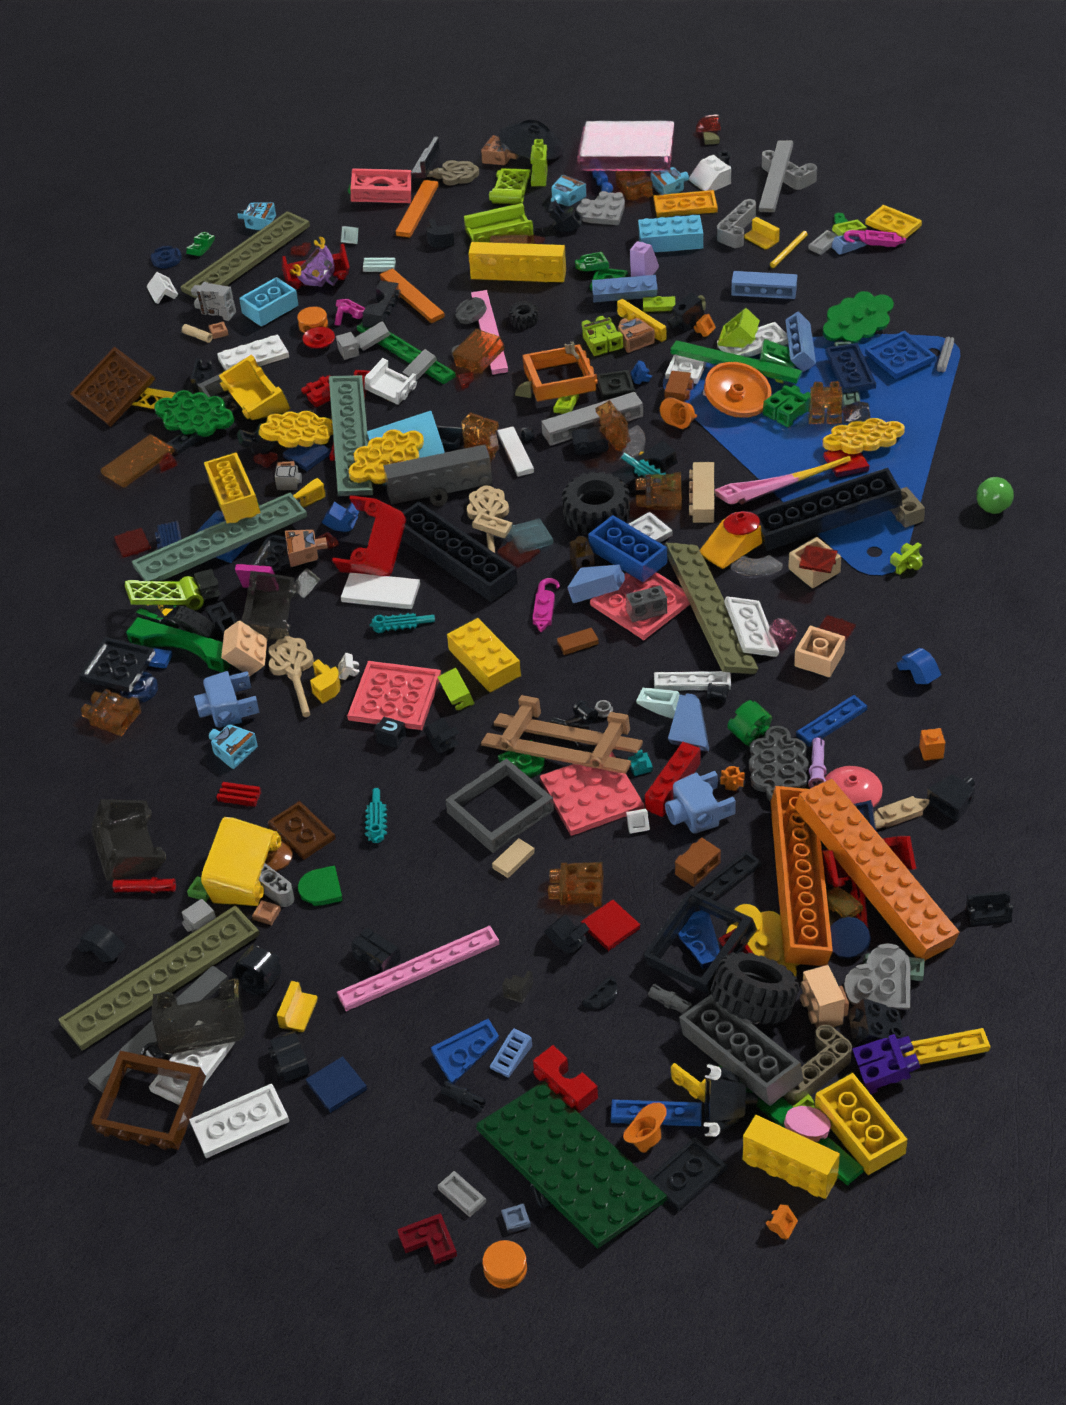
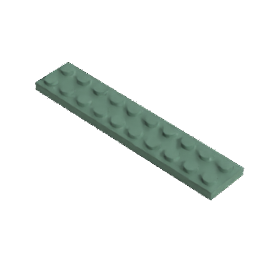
M362 375L329 376L338 496L373 495L372 482L370 480L356 483L349 477V468L355 463V450L368 445Z
M287 493L260 505L261 513L255 517L240 519L236 523L227 524L226 521H223L133 560L132 564L143 581H163L307 517V512L291 493Z

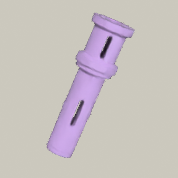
M814 738L812 740V765L809 768L810 780L808 781L810 788L826 781L824 778L826 774V767L824 766L825 741L823 739L820 741L821 738Z

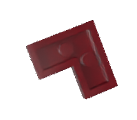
M441 1213L397 1229L405 1253L428 1245L435 1265L457 1257V1251Z

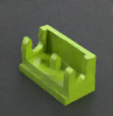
M456 668L438 676V680L451 704L454 705L462 701L461 704L455 706L456 710L474 705L471 694Z

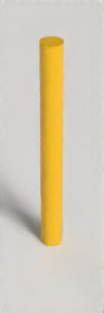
M803 231L770 263V267L775 268L808 235L807 232Z

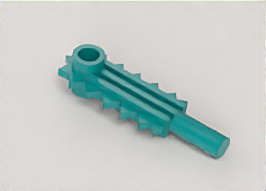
M624 452L621 459L635 467L634 473H637L638 476H643V479L646 480V475H650V484L653 482L651 479H661V483H654L655 488L660 487L661 492L666 491L669 493L670 490L675 489L673 485L676 482L672 480V477H666L665 480L666 472L660 473V469L656 470L654 465H649L648 461L645 462L644 459L637 461Z
M414 613L400 614L398 616L392 615L389 617L377 615L372 619L370 626L377 633H383L385 630L389 631L390 629L395 631L399 628L402 630L404 628L411 629L412 627L416 628L419 623L435 622V616H416Z
M374 788L372 790V802L366 806L367 809L365 810L368 813L365 816L368 819L365 821V824L368 825L365 827L368 830L365 835L373 843H380L387 834V831H385L387 820L384 819L387 817V814H385L387 808L386 804L380 802V789Z

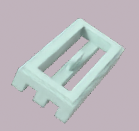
M364 258L363 272H386L392 268L395 269V258Z

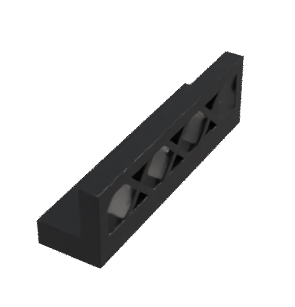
M434 137L429 147L423 151L411 172L412 178H427L440 155L439 137Z

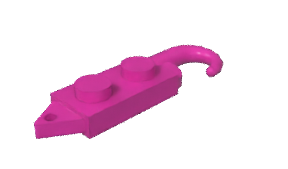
M849 230L844 233V239L851 243H854L855 240L850 239L849 236L859 237L862 242L871 246L896 247L899 244L906 243V238L898 236L894 232Z
M545 578L538 584L533 625H536L540 632L552 624L555 594L545 590V586L553 583L556 585V588H559V582L553 578Z

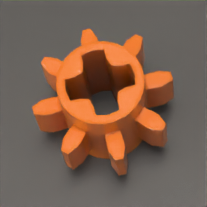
M728 766L726 770L721 771L720 784H725L726 790H736L739 786L743 787L745 773L740 772L739 767Z

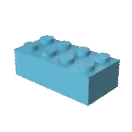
M700 215L638 220L639 241L652 245L654 252L703 249V229Z

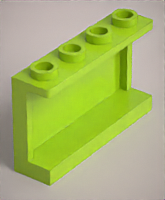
M523 203L464 216L465 230L472 242L498 243L534 235L533 222L527 219Z

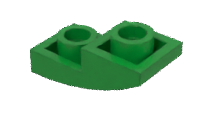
M201 232L194 237V243L186 248L187 254L203 255L212 245L215 236L209 235L208 232Z

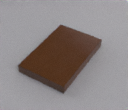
M300 801L268 821L269 827L273 831H277L281 839L288 843L303 860L336 839L335 834Z

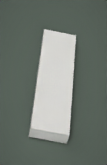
M514 426L497 430L498 437L517 477L534 473V468Z
M654 672V689L672 691L707 690L708 684L712 683L718 686L729 685V690H731L730 672Z

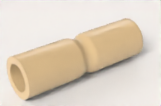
M184 324L182 327V333L208 343L212 341L213 335L211 333Z

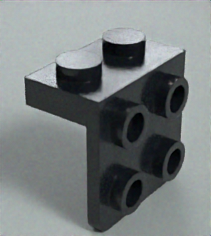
M863 998L848 1011L854 1048L868 1044L873 1039L889 1038L888 1036L895 1034L897 1039L904 1037L898 1009Z

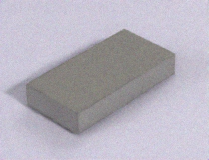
M826 230L809 244V250L822 255L832 246L834 237L838 235Z
M382 321L358 335L355 339L359 340L360 347L364 351L391 334Z
M424 349L408 365L403 374L409 378L414 373L416 374L417 381L437 360L436 356Z
M455 1171L438 1184V1190L469 1217L486 1203V1198Z

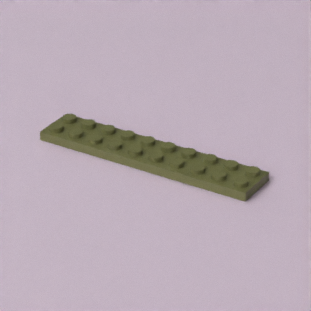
M288 211L183 284L181 291L197 298L198 296H194L191 293L194 285L201 286L203 282L222 286L229 285L310 227L309 221Z
M665 543L667 557L722 672L756 674L758 667L751 653H743L725 606L724 598L698 546L693 544Z
M235 905L59 1018L60 1025L83 1051L260 935L259 930Z

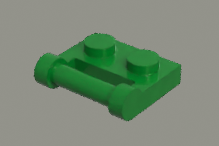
M764 339L761 346L760 361L791 368L794 367V363L790 359L789 347Z

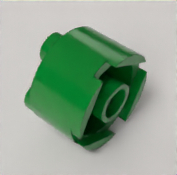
M749 700L735 711L737 716L734 719L730 718L727 727L738 739L750 747L754 740L760 736L765 737L773 717L756 701L752 702Z

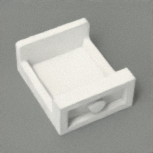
M382 358L365 376L364 389L399 405L402 400L407 398L409 392L416 388V374L413 373L408 378L388 368V360Z

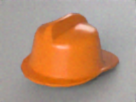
M666 398L660 405L662 419L666 423L680 429L687 428L694 418L697 417L690 403L675 398Z
M652 1103L644 1107L625 1130L624 1140L628 1143H633L642 1153L655 1146L661 1139L660 1125L667 1114L665 1105L662 1103Z

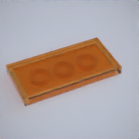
M150 434L100 470L104 476L122 487H126L174 452V448Z

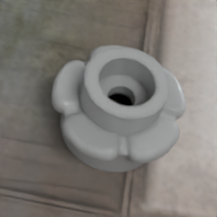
M607 700L598 701L594 707L598 712V716L602 718L607 717L610 712H613V707Z

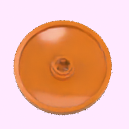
M725 362L716 365L708 372L704 383V391L709 402L719 411L739 418L753 417L763 412V402L771 396V387L765 376L752 366L739 362Z

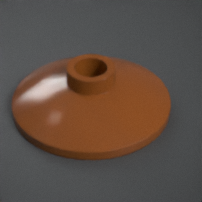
M281 840V846L276 851H268L265 863L275 871L284 869L289 865L293 857L290 845Z

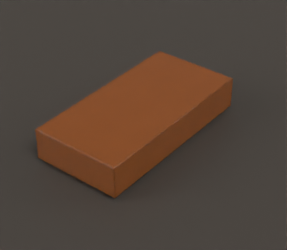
M588 628L557 638V643L563 654L566 655L599 644V639L593 629Z

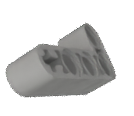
M772 150L762 152V168L768 173L774 156V151ZM789 161L783 182L793 189L801 190L816 182L817 166L808 163L798 167Z
M744 200L717 225L718 242L733 248H740L744 245V228L756 217L755 200Z
M264 863L259 877L261 886L264 888V895L281 907L290 906L294 902L291 883Z

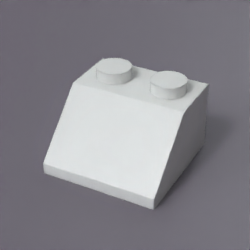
M715 155L708 156L699 162L689 177V181L702 191H715L731 184V168Z

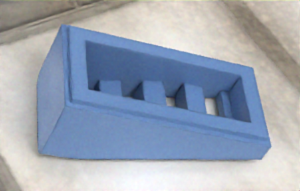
M836 236L831 247L840 255L867 244L856 236H849L850 239L855 240L854 243L846 241L844 236Z
M513 1028L491 1063L490 1069L509 1078L531 1049L532 1038ZM506 1054L513 1057V1060L506 1057ZM502 1061V1062L508 1064L509 1067H506V1066L500 1064V1062Z

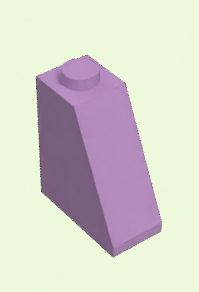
M637 241L630 249L631 277L653 275L659 268L652 245Z

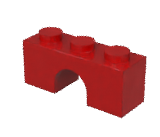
M554 1045L533 1060V1073L539 1081L543 1080L548 1083L550 1089L555 1094H559L571 1109L574 1108L580 1113L598 1099V1086L583 1072L575 1078L563 1077L569 1071L568 1058Z

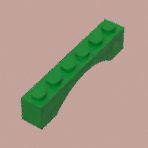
M137 617L126 632L129 643L150 648L177 647L191 651L201 657L209 669L226 672L231 666L230 663L221 658L223 642L212 638H206Z

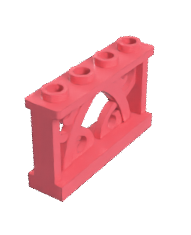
M353 168L351 202L411 203L412 171ZM374 184H388L390 186H374Z

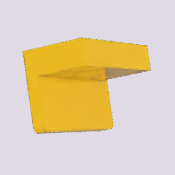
M755 217L752 219V230L746 233L744 238L767 250L779 242L780 229Z
M291 981L277 1013V1019L280 1028L304 1032L318 999L316 995L302 993L299 982Z

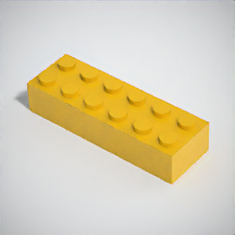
M471 242L469 249L471 279L564 282L566 275L565 245Z
M237 452L204 462L210 484L227 524L236 523L244 518H252L261 513L256 495Z

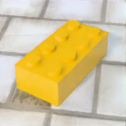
M479 618L447 634L448 648L451 653L489 692L521 676L520 660Z
M853 1073L816 1093L815 1109L820 1110L829 1118L830 1128L855 1160L864 1167L867 1175L906 1154L908 1139Z
M755 1115L743 1135V1160L752 1167L765 1170L773 1177L786 1180L792 1186H798L807 1190L813 1196L827 1198L838 1178L840 1153Z

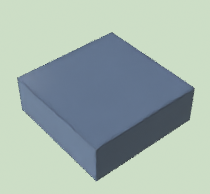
M524 1204L501 1210L508 1234L531 1227Z

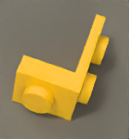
M674 1063L671 1066L672 1080L677 1085H682L694 1098H699L705 1103V1079L700 1083Z

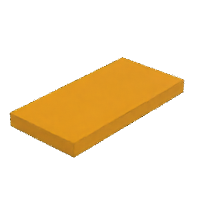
M714 190L653 196L657 218L718 212Z

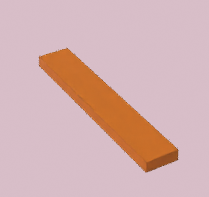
M423 180L396 230V236L411 238L438 188V181Z
M393 268L380 274L382 281L399 283L401 297L429 322L433 323L445 317L444 312Z

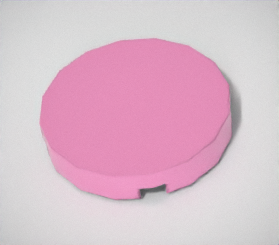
M809 1106L793 1107L787 1112L784 1121L786 1129L814 1142H819L821 1138H827L831 1127L829 1118L823 1112Z

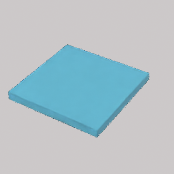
M432 411L367 431L369 441L375 437H382L385 432L393 429L399 430L403 434L408 431H418L424 437V445L418 450L419 458L445 453Z

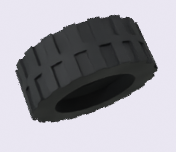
M184 606L179 607L173 618V621L180 627L206 638L211 636L216 627L205 616Z

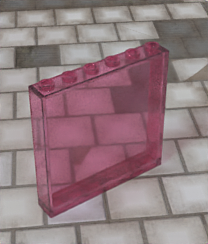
M586 121V126H583L581 144L579 145L577 165H580V170L670 171L674 141V121Z

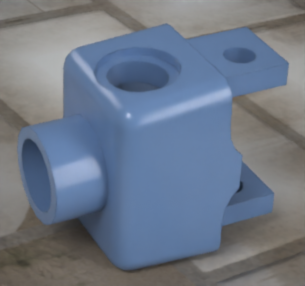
M226 671L207 677L203 680L206 693L194 696L199 717L212 715L214 724L218 728L242 723V717L259 713L256 696L238 701L236 699L235 692L251 688L248 671L231 676Z
M715 771L703 776L694 773L673 784V800L665 803V810L673 825L685 822L692 833H699L719 826V820L734 815L736 801L731 797L717 803L712 794L713 789L718 788V775Z

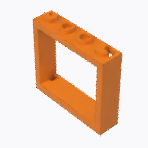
M580 344L575 345V351L580 356V359H576L573 354H567L565 347L522 355L524 371L528 381H532V390L537 402L596 391V384H598L597 375L594 374L593 366H590V360L586 356V351L582 350ZM578 362L584 377L541 384L536 370Z

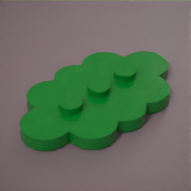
M862 291L858 292L854 298L843 299L840 305L829 308L827 312L828 322L825 323L822 330L823 336L829 341L842 339L844 342H851V344L859 343L862 337H873L876 330H884L889 324L890 317L888 314L894 306L892 298L883 294L874 297L871 293Z
M187 390L178 391L172 398L158 400L154 406L156 414L163 418L164 426L168 430L176 431L180 429L186 435L196 432L199 436L207 437L212 435L216 429H226L234 423L233 413L225 408L224 400L218 396L208 397L203 392L192 394Z

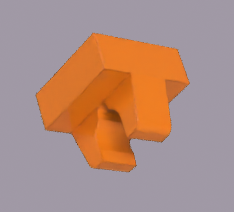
M709 314L703 315L696 322L697 326L693 327L696 333H701L703 337L708 336L716 328Z
M780 1204L777 1210L772 1211L773 1219L767 1221L766 1225L771 1231L777 1233L780 1238L789 1239L798 1220L788 1205Z

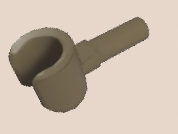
M570 342V345L565 343L566 353L573 354L576 359H580V356L575 351L574 342Z

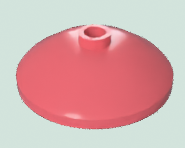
M844 766L831 771L825 777L826 781L832 778L853 804L871 800L874 808L881 800L882 784L874 773L865 768Z

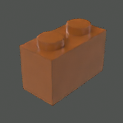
M671 371L665 389V399L675 398L683 402L690 400V390H693L694 380H691V373Z
M701 838L696 843H693L683 855L678 856L675 861V875L695 887L721 863V850Z

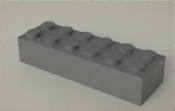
M486 445L383 465L386 488L391 505L492 484L490 456Z
M712 994L679 1017L682 1032L686 1038L720 1066L729 1069L739 1076L740 1082L746 1084L748 1089L769 1106L804 1081L801 1063L746 1019H741L737 1015L727 1012L725 1008H721L719 1003L715 1002Z

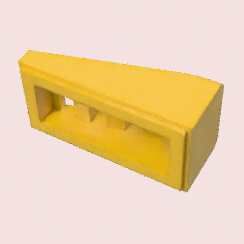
M316 478L293 496L297 501L300 499L299 503L304 508L326 497L324 484Z

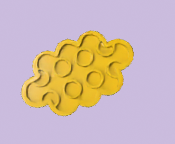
M289 411L283 415L271 414L268 416L267 422L260 425L259 435L268 441H278L280 445L288 448H293L297 445L310 447L314 443L323 445L328 443L330 435H333L332 419L319 418L310 411H302L300 413Z
M870 418L864 422L853 421L848 425H838L832 428L831 434L823 438V447L830 451L842 450L848 454H858L863 450L875 451L880 447H890L896 444V438L904 435L905 427L900 422H885L879 418Z
M393 429L385 432L382 437L371 439L367 446H362L355 450V463L349 468L350 479L356 483H363L368 480L375 484L386 483L383 465L419 458L418 450L424 445L423 435L418 431H408L403 434L401 431Z
M751 904L737 906L734 910L753 918L757 930L747 943L753 953L757 956L761 955L769 960L777 961L778 964L784 965L794 976H797L795 967L800 964L785 963L781 916L773 911L760 913ZM730 925L726 934L737 928V926Z

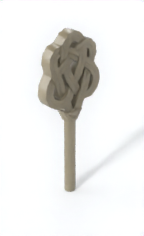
M449 160L443 164L442 168L430 171L427 177L442 178L443 183L446 185L470 183L479 176V168L470 161L457 162Z

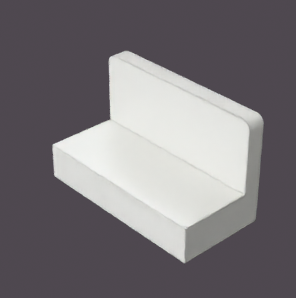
M158 272L155 273L147 285L154 302L157 304L164 295L173 299L178 295L171 280Z

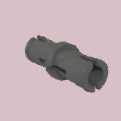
M653 984L648 993V997L664 1004V1007L675 1009L682 1014L690 1010L693 1005L691 1002L677 996L675 992L666 991Z

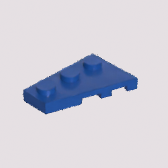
M702 910L694 912L677 936L700 966L705 969L709 968L720 952L710 914Z
M486 1019L432 1046L431 1052L448 1081L455 1084L499 1040V1035L490 1020Z

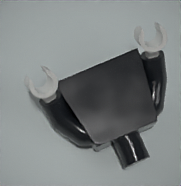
M708 1064L707 1067L711 1068V1073L705 1075L704 1119L712 1123H704L705 1127H709V1132L705 1136H717L719 1132L731 1127L739 1121L740 1117L745 1116L746 1106H757L758 1096L753 1092H746V1084L741 1083L739 1076L729 1069Z

